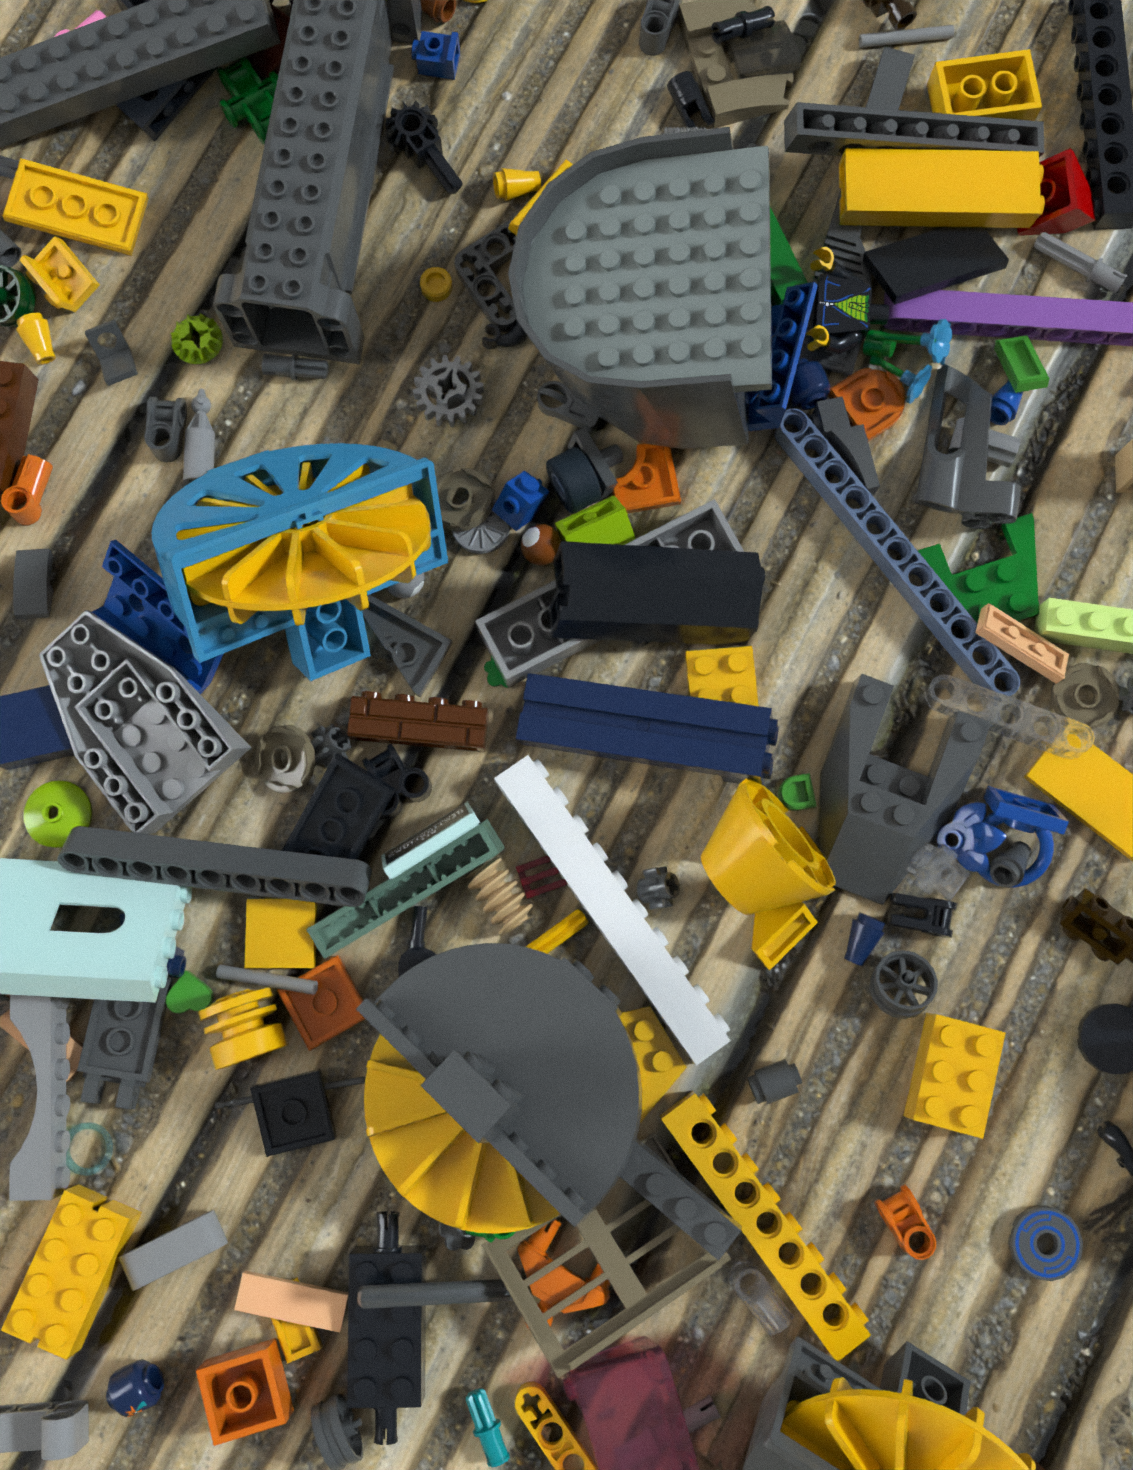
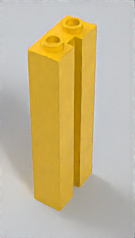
M845 148L839 162V188H841V198L839 200L840 225L1030 228L1036 219L1042 215L1045 205L1044 196L1040 195V184L1043 179L1044 169L1043 165L1039 164V151Z

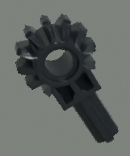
M415 100L412 106L407 107V104L402 101L401 110L392 108L390 112L391 118L386 119L387 141L389 144H393L396 154L404 151L405 156L408 159L411 158L419 169L427 165L447 194H456L463 184L442 155V143L437 129V118L435 115H431L428 105L420 108L419 103ZM411 128H416V129H417V130L412 131V132H411V131H407L408 129H411Z

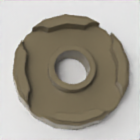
M461 468L462 471L454 473L451 470L436 480L443 528L451 531H467L479 526L488 518L494 505V494L488 479L480 472L470 468ZM458 495H469L468 500L464 504H453L455 497Z
M1078 663L1066 668L1065 678L1057 684L1053 683L1051 688V704L1056 715L1065 724L1076 729L1091 730L1107 724L1116 715L1119 705L1120 688L1115 677L1107 669L1099 665ZM1080 688H1087L1092 692L1093 702L1091 705H1086L1079 700L1078 691Z
M293 725L273 726L268 729L269 731L266 735H262L258 740L255 751L257 771L259 775L263 774L264 779L267 781L264 782L267 787L278 793L298 791L305 787L313 776L316 764L315 750L310 738L302 729ZM283 751H285L288 756V764L286 767L282 764L281 754Z

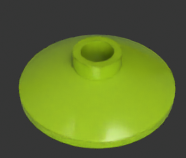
M51 781L41 785L30 795L24 808V824L29 835L39 844L51 848H62L72 828L77 826L89 827L92 820V805L89 797L79 786L67 781ZM57 807L58 815L51 819L49 811L51 808Z

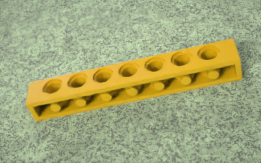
M691 1091L659 1115V1117L731 1217L742 1226L743 1234L831 1356L836 1361H840L871 1336L864 1326L869 1321L856 1302L852 1305L847 1303L842 1296L847 1291L845 1286L834 1272L827 1275L820 1263L825 1259L812 1242L805 1245L799 1237L798 1233L803 1230L790 1211L783 1215L776 1205L781 1200L769 1182H766L763 1186L754 1175L759 1170L747 1152L741 1156L735 1149L733 1144L738 1140L726 1123L719 1127L711 1116L716 1112V1109L703 1093L698 1097ZM700 1122L707 1123L710 1127L708 1138L703 1141L694 1140L691 1134L694 1125ZM720 1152H727L731 1156V1164L725 1170H717L713 1166V1159ZM742 1182H749L753 1187L751 1196L745 1200L737 1199L735 1197L737 1185ZM764 1212L773 1213V1225L765 1230L759 1229L757 1227L758 1216ZM787 1242L794 1243L796 1246L795 1254L789 1259L779 1258L778 1252L781 1245ZM807 1273L817 1274V1283L811 1289L801 1288V1279ZM832 1303L838 1304V1315L831 1320L824 1319L823 1311L825 1307Z

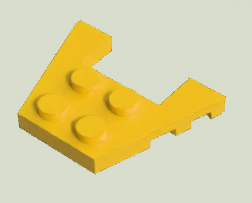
M650 1006L625 1011L620 1016L632 1041L640 1068L642 1083L640 1123L687 1068Z

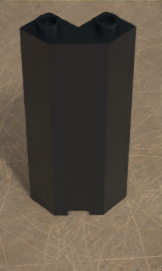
M561 541L553 560L556 592L549 606L552 638L746 646L752 635L757 632L762 589L765 581V569L761 566L759 554L756 552Z

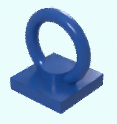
M987 786L984 800L993 812L985 817L984 822L993 826L1004 823L1023 832H1035L1039 839L1040 849L1037 859L1025 870L1022 882L1009 888L1030 884L1044 874L1052 861L1054 841L1051 831L1064 835L1069 821L1053 804ZM990 865L989 870L978 872L985 880L999 886L990 876Z

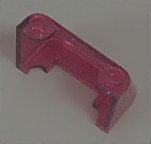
M642 1336L599 1352L574 1370L567 1372L568 1377L563 1379L565 1392L569 1401L576 1400V1403L582 1410L598 1470H699L671 1370L660 1345L648 1337Z

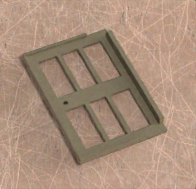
M655 1133L642 1140L646 1146L678 1172ZM647 1199L608 1225H605L595 1208L585 1221L576 1226L584 1240L525 1280L522 1279L507 1250L558 1218L561 1214L532 1228L516 1231L508 1239L495 1238L493 1242L486 1241L482 1244L484 1251L558 1379L570 1370L580 1366L722 1268V1265L731 1260L728 1253L725 1252L718 1261L703 1248L706 1254L649 1293H646L629 1264L680 1231L681 1228L676 1224L626 1258L610 1232L650 1206L651 1203ZM589 1247L603 1273L542 1313L528 1286ZM608 1279L625 1309L563 1350L547 1320Z

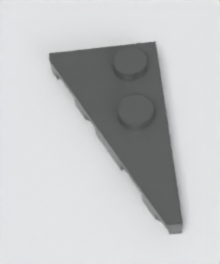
M367 595L369 607L362 610L363 617L415 695L421 698L453 644L452 640L379 599Z

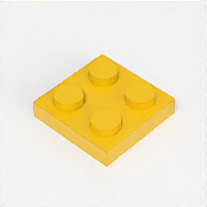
M752 646L685 652L689 696L759 706Z

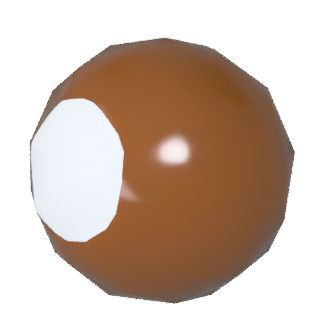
M536 524L529 527L523 534L521 550L523 556L530 563L538 566H547L553 563L562 540L559 533L551 526Z

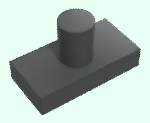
M586 427L575 431L567 448L569 450L576 447L586 456L600 485L601 499L599 501L610 497L618 483L610 467L623 462V453L617 444L599 450Z

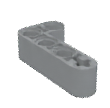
M87 1400L0 1405V1453L41 1450V1458L43 1460H60L75 1455L89 1441V1405Z

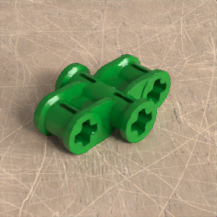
M245 56L225 69L221 67L216 69L224 88L232 97L228 101L222 99L219 101V105L233 128L238 126L239 121L246 118L256 136L264 145L278 75L273 70L269 73L268 78L261 81L250 61Z

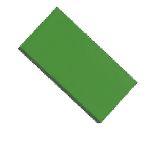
M1028 335L996 340L994 350L1015 393L1048 387L1050 378Z

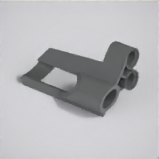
M944 364L937 370L915 503L947 513L961 514L962 525L973 529L990 528L992 522L1000 524L1014 523L1018 515L1021 486L1008 481L986 480L992 394L980 387L976 381L964 373ZM948 393L965 403L967 407L960 448L954 453L942 454L938 451V444Z

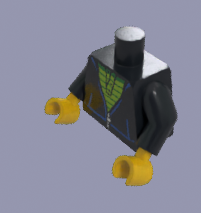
M822 247L813 251V254L817 255L819 259L810 263L812 271L822 270L824 274H819L816 283L818 287L814 298L812 329L806 332V335L812 336V342L807 344V348L810 351L819 348L840 355L857 346L861 341H864L870 324H887L889 305L872 304V287L836 262L830 248Z

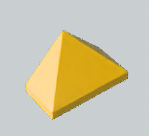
M803 902L755 913L751 949L770 971L818 922Z

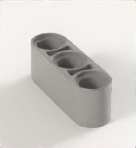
M211 1210L132 1249L118 1258L130 1287L134 1291L221 1248L228 1243V1240L215 1210Z

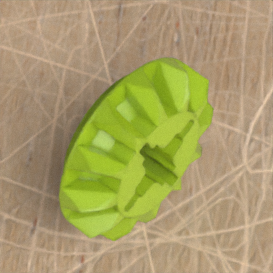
M201 313L199 316L187 314L186 319L182 322L176 321V328L174 332L170 333L172 338L171 346L181 360L190 364L209 362L217 356L223 344V334L213 318L205 317ZM194 329L199 335H203L200 337L199 343L201 348H198L190 340L192 339V330Z

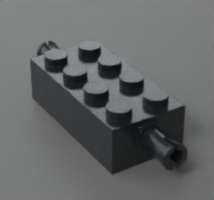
M388 1211L377 1212V1245L355 1246L349 1253L347 1408L375 1409L374 1443L378 1445H383V1439L386 1438V1429V1445L398 1442L397 1409L421 1407L425 1397L426 1306L363 1309L358 1306L357 1301L358 1289L361 1286L426 1283V1245H399L400 1212L391 1211V1214H388Z

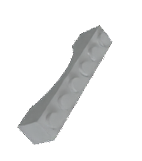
M10 995V1020L20 1031L30 1050L36 1072L37 1098L30 1131L20 1151L10 1163L9 1201L52 1200L62 1195L70 1182V1170L66 1167V1152L70 1146V1134L66 1131V1116L70 1110V1098L66 1095V1080L70 1074V1063L66 1059V1044L70 1038V1027L66 1023V1008L69 1005L70 998Z

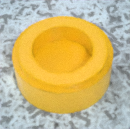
M431 267L425 270L420 277L421 291L426 299L440 302L450 296L453 288L450 274L445 269Z

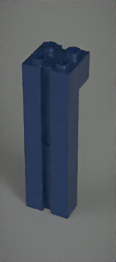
M532 673L527 675L523 696L525 702L523 712H520L515 738L521 745L719 775L724 782L740 784L746 778H751L764 785V779H771L774 759H772L773 753H768L770 745L776 746L779 732L778 719H773L772 708Z

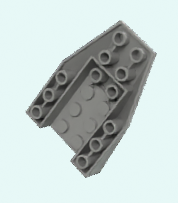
M85 610L39 654L75 757L133 833H156L252 748L173 666L89 610Z

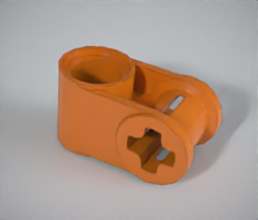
M906 1184L900 1187V1192L886 1200L881 1201L878 1199L874 1201L880 1216L905 1253L919 1260L927 1259L934 1254L937 1242L935 1235L925 1220L916 1198ZM921 1231L924 1235V1243L919 1249L913 1250L909 1246V1238L914 1232Z

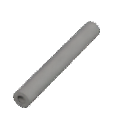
M946 25L860 34L859 47L865 48L952 39L954 37V26Z
M221 964L216 971V977L225 980L315 995L318 990V982L314 980Z

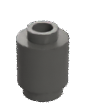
M786 1059L754 1071L755 1075L747 1077L757 1104L766 1102L768 1105L799 1093L797 1085L802 1084V1079L795 1063L788 1065Z

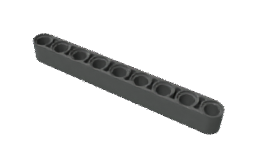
M77 826L71 829L57 859L64 869L80 874L348 907H357L364 903L372 876V869L368 864L354 859Z

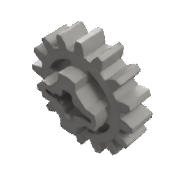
M443 355L442 363H437L434 358L430 359L432 366L430 369L424 366L420 367L423 378H414L417 388L413 390L414 399L418 400L416 402L417 409L419 411L425 410L424 415L427 421L435 416L437 426H441L444 420L449 421L450 427H454L456 419H460L463 424L467 423L466 414L469 413L476 416L477 410L475 405L483 404V398L480 394L484 392L483 383L479 382L481 380L479 371L472 372L473 368L470 361L461 365L460 356H456L453 362H449L447 355ZM461 377L468 382L470 388H467V384L461 383ZM427 394H430L431 398L436 399V406L433 403H431V401L427 397Z

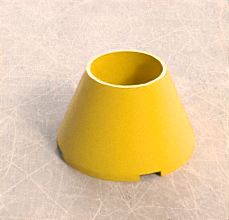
M746 778L738 785L701 854L702 865L714 886L736 910L745 915L827 896L835 890L833 886L836 885L835 877L814 840L802 825L799 828L796 827L785 814L789 809L769 789L751 778Z

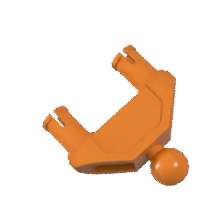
M554 1219L546 1231L547 1225L530 1235L528 1240L524 1239L523 1242H520L517 1249L527 1278L553 1261V1259L548 1257L549 1254L546 1251L559 1227L562 1225L559 1220ZM597 1263L590 1278L586 1277L584 1279L563 1265H560L531 1284L530 1289L532 1295L541 1299L537 1305L541 1312L544 1313L602 1274L603 1271ZM607 1279L560 1312L565 1314L606 1304L611 1293L609 1290L610 1282ZM553 1316L547 1320L550 1327L553 1322Z

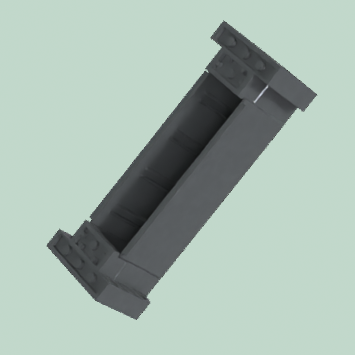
M289 0L292 10L245 240L247 247L242 272L219 276L213 308L234 347L289 355L298 354V356L360 365L365 337L353 300L349 294L353 292L393 78L394 65L389 64L392 43L394 41L413 44L414 39L420 40L423 24L420 0Z

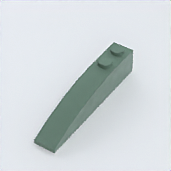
M486 819L472 830L397 877L387 879L369 890L362 905L357 907L343 906L306 930L325 959L496 856L505 847L489 820Z

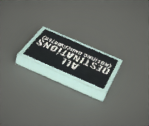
M468 801L381 855L383 870L389 879L397 877L478 826L480 821Z

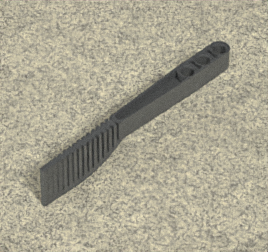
M884 46L866 108L899 110L915 57L914 54ZM840 189L823 247L830 248L836 262L872 287L870 270L862 261L864 252H866L860 238L863 225H840ZM822 270L815 271L812 282L817 283L819 274H824ZM814 302L806 332L812 329ZM805 333L799 359L806 358L808 361H818L825 370L850 376L853 373L862 341L850 350L836 355L819 348L814 351L808 350L807 344L812 342V336Z

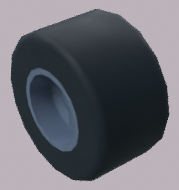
M573 447L546 462V470L551 485L567 511L572 514L601 499V489L596 474L581 450Z

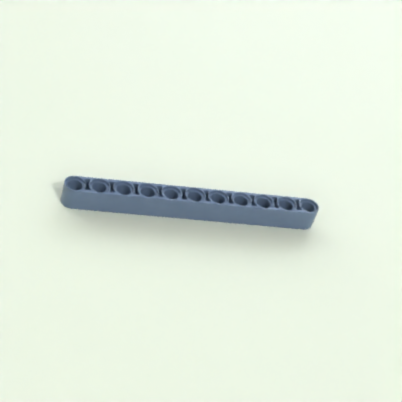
M796 408L786 410L779 428L775 430V439L981 694L991 702H1001L1015 694L1020 687V677L1012 665L994 644L975 633L977 628L976 621L808 416ZM792 424L798 428L799 432H788L784 425ZM813 449L818 453L819 457L811 458L806 455L804 450ZM834 474L838 477L839 483H830L825 475ZM846 499L856 500L860 508H850L846 503ZM866 525H876L879 527L881 534L875 535L870 533ZM887 550H897L901 555V560L890 558ZM908 575H917L922 581V586H915L910 583ZM930 600H936L941 603L943 612L934 611L930 606ZM951 626L960 627L964 633V638H956L951 632ZM973 652H979L984 656L985 665H979L974 661ZM995 678H1000L1005 682L1006 692L999 691L994 684Z

